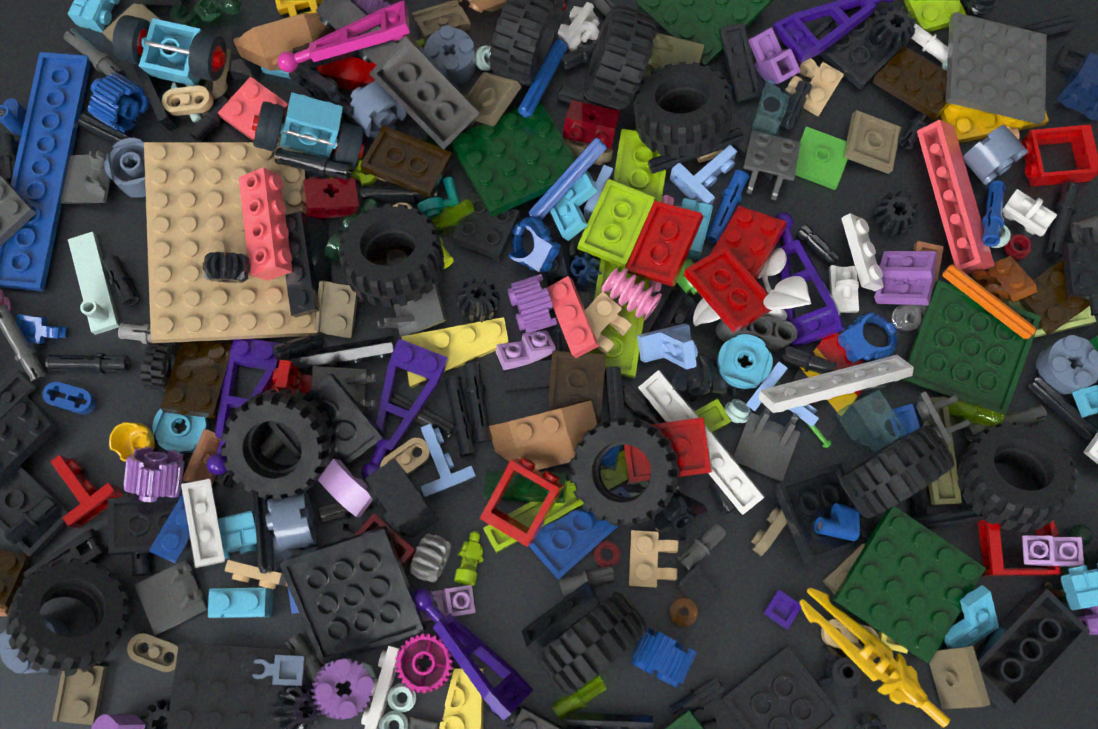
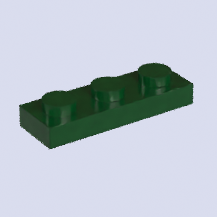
M487 471L483 493L485 500H490L505 471ZM515 472L501 500L544 502L550 491L522 474ZM553 473L560 478L559 483L565 485L555 503H565L568 483L567 474Z

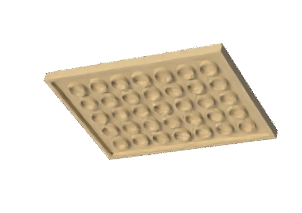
M253 142L144 143L152 343L298 337L316 333L314 330L315 313L300 317L291 316L285 275L266 281L250 276L249 273L248 280L243 283H218L205 279L203 271L204 257L210 252H235L248 257L239 185L240 176L263 167L279 174L283 183L282 193L286 207L285 215L298 211L303 212L300 190L303 180H305L304 170L281 164L278 165L274 160L280 159L275 157L278 148L297 153L302 152L279 147V142H277L275 151L254 147Z

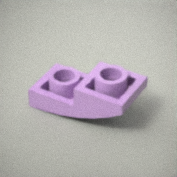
M547 330L528 334L523 333L521 341L497 344L496 354L503 370L533 363L552 354V351L556 350Z
M333 459L318 479L323 487L356 517L360 518L372 502V498L366 491L368 486L362 479L355 478L340 460Z
M1022 536L1023 561L1025 565L1084 566L1082 537Z
M472 585L431 592L434 599L433 603L445 616L449 613L454 617L476 613ZM420 611L424 622L433 620L425 611Z

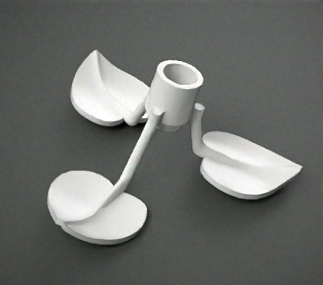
M776 248L772 251L757 279L762 278L768 293L763 303L767 309L772 310L763 316L786 320L787 313L784 309L809 305L811 300L808 294L807 283L800 276L786 278L776 285L775 290H771L768 276L780 273L787 261L786 253L782 248ZM704 298L699 302L694 312L693 324L695 327L702 323L721 319Z

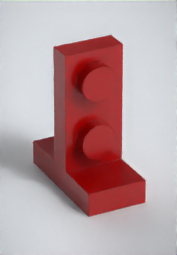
M280 360L279 367L274 369L273 383L269 390L275 389L278 392L283 388L291 389L292 395H295L298 391L306 394L312 387V375H303L291 361Z
M59 455L51 461L52 465L81 503L62 517L69 527L82 528L108 508V498H121L124 496L118 486L107 483L98 490L90 479L83 477L80 473L83 469L74 458L69 459Z

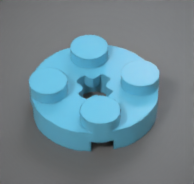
M741 334L725 342L717 357V366L723 379L736 388H756L768 377L773 365V358L765 347L766 344L760 338L749 334ZM744 355L748 356V361L752 363L751 366H746V368L741 367V364L738 362V358L742 359Z
M160 409L153 420V434L156 436L158 444L167 451L176 450L180 454L193 453L203 430H209V418L164 413ZM185 420L187 428L178 434L175 425L176 423L181 424Z

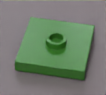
M806 127L800 140L801 145L795 175L836 190L847 162V158H844L847 141Z

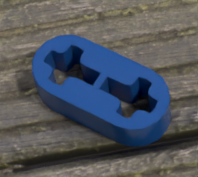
M52 382L43 390L45 402L63 410L85 415L92 412L96 407L95 396L78 387L61 382ZM60 391L61 393L65 394L66 397L65 399L60 397L55 398L53 397V393ZM74 398H84L87 400V403L79 405L73 402Z

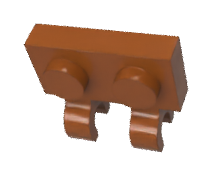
M1011 256L995 262V266L988 268L987 271L979 269L972 273V277L977 283L1001 301L1009 299L1013 303L1037 293L1035 282Z

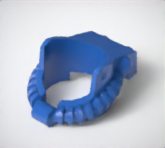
M533 216L527 217L520 223L517 222L512 231L514 234L512 249L514 250L509 253V257L524 266H528L529 270L548 272L552 267L554 258L559 254L561 245L558 242H552L553 239L549 236L551 235L550 231L540 219ZM525 228L531 232L534 238V248L530 255L525 252L521 236Z
M875 312L859 315L853 324L847 325V330L838 336V342L845 349L848 360L853 364L861 359L869 361L872 358L882 359L890 357L897 347V335L895 333L898 330L894 323L887 322V319H884L883 316L880 317ZM873 323L881 328L884 327L888 334L887 345L885 347H875L869 344L863 336L864 324Z

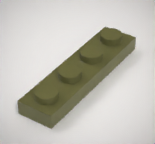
M947 397L930 398L932 404L947 399ZM948 406L936 410L945 429L951 427ZM927 419L924 421L922 420L923 426H930ZM949 434L952 443L947 449L954 458V467L928 485L931 506L957 505L962 503L957 482V465L952 434Z

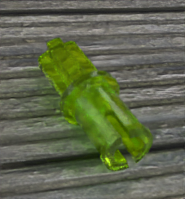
M468 199L454 207L447 206L442 213L431 218L432 223L436 225L440 233L451 225L456 226L461 218L474 211V206Z
M958 400L948 406L950 415L968 419L972 424L978 422L987 426H996L998 423L1005 422V415L1003 413L983 408L980 403L974 405Z
M596 676L569 697L565 696L551 704L558 718L563 720L567 717V713H572L580 707L585 708V703L605 691L606 685L601 677Z

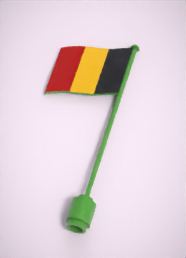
M686 258L676 282L686 294L692 292L695 295L698 291L683 275L685 269L695 263L692 259ZM838 333L824 337L813 351L815 356L836 362L835 371L863 364L861 360L854 364L848 360L845 349L838 342ZM800 367L792 382L821 374L810 370L805 372L804 368ZM778 381L775 386L781 385V383ZM863 389L854 393L832 397L828 400L809 403L817 410L814 415L819 419L813 427L809 424L808 426L822 441V447L828 448L831 446L829 438L837 423Z

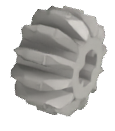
M428 533L425 535L413 555L410 568L411 574L423 581L434 583L441 576L443 569H445L451 553V543L436 534Z

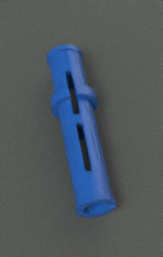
M735 170L728 188L724 189L722 193L723 199L705 236V239L709 242L717 244L736 204L741 202V193L746 182L749 180V175L746 172Z
M999 180L989 183L986 215L982 220L984 228L982 242L988 247H994L1000 243V231L1004 226L1002 212L1006 185Z

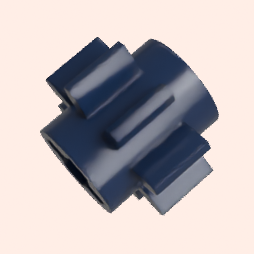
M585 253L583 258L576 255L570 267L575 281L586 287L587 282L596 284L598 275L602 274L599 271L601 261L593 258V255Z

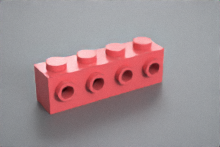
M263 167L240 176L239 185L250 276L269 281L292 272V255L289 248V231L285 216L286 207L283 201V183L279 174Z

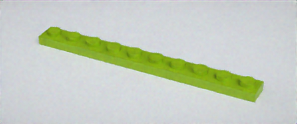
M718 399L694 411L699 418L704 417L705 425L712 433L732 422ZM625 450L619 453L615 470L600 466L602 481L609 491L629 480ZM570 480L567 483L565 503L554 504L542 528L584 504L580 498L576 499L573 492L576 491L575 484L570 483ZM529 502L509 513L508 516L530 528L544 502ZM491 525L483 528L496 553L518 542Z

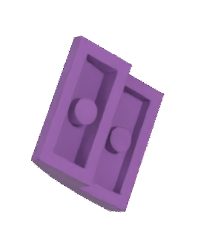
M884 251L879 266L883 273L881 279L884 287L876 291L874 297L876 303L929 305L935 279L937 252Z

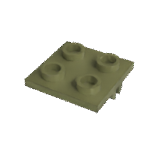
M657 33L653 40V50L645 68L644 78L647 75L651 76L652 71L655 69H663L665 65L670 63L672 65L685 61L686 64L700 63L705 45Z

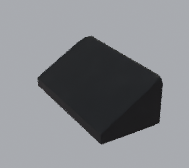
M232 28L230 72L234 80H248L250 77L259 79L260 66L242 58L234 44L235 38L241 37L247 32V30Z
M682 290L671 291L649 332L681 324L689 325L699 303Z

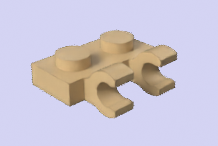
M810 58L802 62L799 67V74L812 79L810 82L812 89L810 94L806 95L807 100L803 108L819 116L844 74L824 62L818 67L816 62ZM794 75L786 91L791 95L793 93L796 94L795 88L798 82L803 80Z
M602 291L585 312L599 343L597 348L607 355L613 348L614 343L601 335L603 330L610 325L621 336H624L632 325L625 318L618 315L622 308Z
M631 530L629 587L657 588V580L676 581L677 568L657 567L658 552L677 553L678 541L658 540V532Z

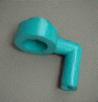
M453 177L443 179L448 199L435 197L418 203V209L422 214H426L429 218L433 219L439 217L441 211L459 206L460 201Z

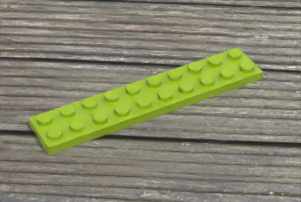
M621 129L613 181L653 196L655 201L661 202L666 170L652 174L648 167L650 159L661 155L658 154L657 150L654 152L640 140L637 131ZM604 259L600 260L599 271L602 274L598 275L594 300L602 292V287L611 273L617 267L618 272L625 268ZM628 273L626 275L627 278L632 276V274ZM636 276L635 284L637 285L641 281H645L643 290H647L650 280ZM611 290L605 293L608 297H610ZM619 296L616 299H612L622 308L618 315L625 318L632 326L624 336H621L610 325L601 333V335L614 343L613 348L606 355L605 368L619 366L622 377L635 378L639 356L637 335L642 334L645 315L637 318L635 316L637 308L629 312L627 310L628 303L623 306L619 304ZM595 348L587 352L592 354H603L598 348Z

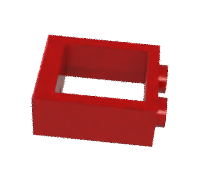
M1091 125L1030 130L1021 140V143L1029 151L1024 158L1026 163L1025 174L1029 178L1031 187L1057 185L1066 182H1090L1098 175V153ZM1071 142L1077 170L1044 173L1038 145Z
M521 457V459L516 458L510 461L479 519L528 547L534 543L565 485L559 483L560 478L548 471L542 473L535 469V463ZM516 471L550 491L530 528L496 509Z
M985 520L977 521L981 563L986 568L983 576H1051L1060 574L1062 566L1004 568L1000 524L994 523L992 525ZM1054 520L1049 525L1045 524L1041 529L1036 530L1037 536L1059 537V531Z

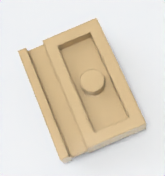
M230 560L227 561L225 571L233 573L232 579L247 583L250 578L260 580L259 586L275 589L277 584L288 587L282 573L273 571L272 573L262 574L259 572L258 567Z

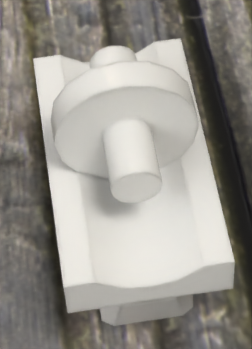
M587 2L583 8L574 6L569 16L572 22L571 25H560L557 35L559 39L567 43L571 52L578 49V46L583 42H587L588 39L597 40L600 32L597 27L600 23L598 17L593 12L594 5Z
M1018 189L1003 207L1004 217L1010 221L1016 220L1025 227L1027 232L1032 235L1037 234L1040 237L1044 235L1057 214L1044 207L1042 199L1038 198L1035 201Z
M830 266V293L838 305L840 313H857L859 311V282L857 281L856 267Z

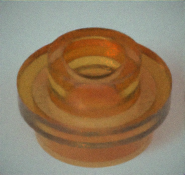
M679 598L670 607V617L679 626H689L697 619V606L690 599ZM686 607L689 610V615L682 616L679 609Z

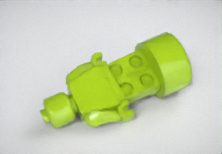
M477 531L470 533L469 541H464L462 548L457 553L458 556L461 555L462 559L459 569H456L454 581L463 585L474 586L476 584L478 575L476 573L477 562H483V547L478 543L480 534Z

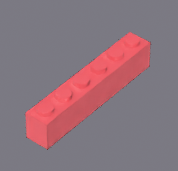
M938 120L918 130L917 134L954 264L964 273L972 275L976 270H985L995 265L990 248L982 242L984 228L955 128L951 124Z

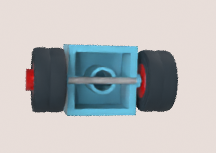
M124 15L117 21L113 33L115 56L121 61L139 65L151 77L198 86L200 79L217 81L223 73L227 50L224 38L219 35L203 32L199 28L152 18L150 23L144 18Z
M291 92L283 124L284 107L263 101L259 116L254 115L251 130L256 131L253 142L254 147L275 151L278 137L281 135L279 147L322 158L325 156L330 157L332 149H334L332 161L351 164L353 169H348V171L353 172L358 158H362L364 143H362L363 128L342 123L339 129L343 106Z

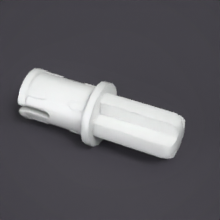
M915 24L914 28L916 29L912 39L924 47L923 52L926 50L943 63L948 58V46L936 38V34L932 36Z

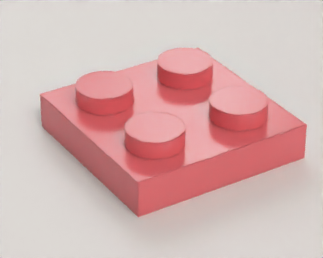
M250 77L218 114L222 119L254 141L256 131L251 130L254 115L259 116L263 101L282 105L284 107L283 117L286 114L288 103Z

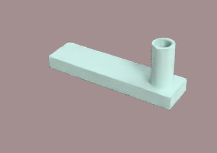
M94 232L68 239L83 298L80 309L88 318L91 332L97 335L118 328L120 323L106 269L102 263L103 257L97 235Z

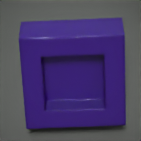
M777 590L763 611V614L784 629H788L799 613L801 606L800 603L784 592Z

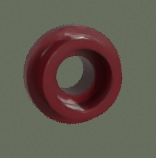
M1012 235L1010 241L1004 246L1005 253L1015 260L1024 259L1031 251V242L1024 235ZM1013 245H1017L1020 251L1016 250Z
M610 540L600 542L594 550L596 563L601 567L616 566L621 559L620 547ZM606 549L610 550L613 554L609 560L604 559L602 556V552Z

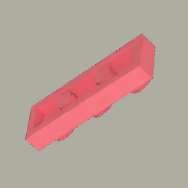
M567 276L547 287L552 306L572 356L578 358L599 347L573 280Z

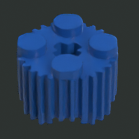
M111 73L110 76L107 75L106 78L102 79L97 78L91 85V90L94 94L91 95L92 100H90L88 112L116 130L119 129L123 133L133 130V127L136 125L133 121H136V118L140 116L139 113L144 114L148 110L149 99L144 96V89L119 73Z
M648 627V631L639 639L631 657L633 659L631 664L650 674H653L654 670L658 671L657 678L677 688L679 683L683 684L697 652L688 648L685 653V646L658 631L653 636L655 631Z

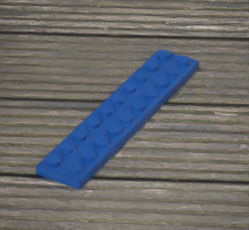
M39 52L11 185L34 209L36 214L0 247V288L45 290L62 208L61 198L70 155L73 154L79 125L77 121L81 115L91 62L86 55Z

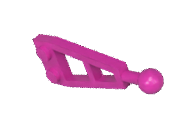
M403 0L367 15L310 43L308 49L295 54L290 51L282 52L277 60L279 68L289 73L295 71L299 63L309 59L316 62L384 43L392 39H402L406 34L410 33L409 14L406 3ZM381 24L380 30L356 36L364 31H367Z

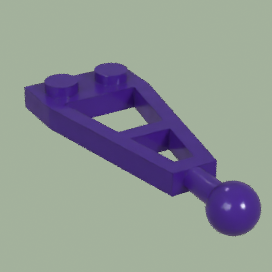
M895 0L834 1L794 13L774 23L773 31L788 49L791 48L793 55L802 63L822 53L873 14L876 4L882 1L890 3ZM858 6L862 8L850 18L843 12ZM830 15L839 26L818 41L804 23Z
M785 212L777 214L775 218L786 221V228L782 234L784 245L779 247L785 251L787 256L786 264L781 271L782 280L793 276H800L805 281L812 279L827 305L797 318L795 316V307L784 309L787 313L786 320L791 322L797 329V338L792 342V346L797 348L843 331L845 327L838 305L804 246L798 239L794 241L791 232L793 227L792 216ZM797 252L806 270L791 275L790 254Z
M234 339L229 352L230 358L221 393L215 436L218 439H221L222 431L227 428L226 422L230 417L231 407L238 408L249 400L233 397L238 365L266 370L251 397L258 393L262 394L271 387L274 369L279 367V360L275 359L272 350L275 345L280 343L255 339ZM221 440L216 454H213L207 460V469L213 475H222L227 471L224 465L227 456L221 455L220 448L226 441Z
M398 340L388 363L376 425L384 434L388 412L404 419L389 441L382 438L375 443L378 446L371 462L366 463L361 470V475L366 482V477L380 469L387 450L394 451L418 413L438 386L449 361L448 357L404 340ZM398 368L429 380L409 411L390 404Z
M419 588L415 590L413 594L418 609L425 611L435 621L436 625L433 629L483 699L489 704L491 710L504 721L533 689L508 663L449 613L445 616L433 603V595L428 589ZM473 653L503 678L495 688L472 659L471 655Z

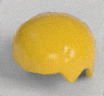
M123 422L115 426L110 434V449L115 451L120 456V460L125 462L128 456L134 455V448H145V446L152 447L153 450L155 448L153 432L142 423Z

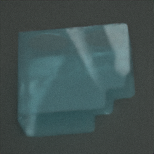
M767 79L751 128L754 131L775 136L784 117L792 91L789 95L780 92L781 89L775 86L774 81ZM768 97L777 98L780 102L779 110L768 112L763 107L764 100Z
M880 390L849 404L836 414L853 441L859 439L863 446L869 445L873 452L891 445L907 434L904 426Z

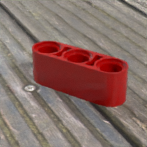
M350 57L318 66L317 70L324 78H332L339 85V88L354 91L358 87L364 88L375 81L369 73L377 65L373 62L369 64L364 59Z

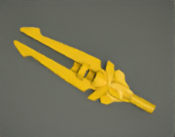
M813 588L807 589V593L861 640L865 646L859 650L802 599L799 603L809 622L818 623L873 682L878 679L881 680L884 684L877 689L883 695L890 694V700L896 704L905 702L917 708L920 707L942 728L949 724L950 718L927 699L928 696L918 682L917 672L912 666H907L905 658L900 653L897 654L894 660L893 651L871 632L831 604L828 594ZM879 657L881 660L875 664L873 661Z

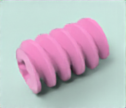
M617 267L604 283L602 291L607 293L611 290V299H616L620 296L619 304L623 306L628 303L627 310L629 312L637 308L635 316L640 318L645 315V321L658 305L662 294L659 293L654 297L651 296L653 292L652 286L644 291L645 281H641L636 285L635 279L637 275L634 274L627 278L628 269L625 268L618 272Z

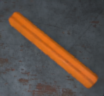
M952 264L943 272L945 279L1023 339H1029L1036 331L1035 326L958 267Z

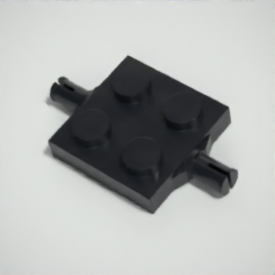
M301 63L298 64L295 71L289 72V77L298 82L301 87H304L311 98L343 106L341 119L344 121L354 115V107L349 105L346 98L339 93V85L332 78H324L315 67L308 69Z
M1085 227L1081 229L1083 243H1067L1062 246L1067 297H1081L1089 300L1091 316H1098V243L1094 242L1093 227Z

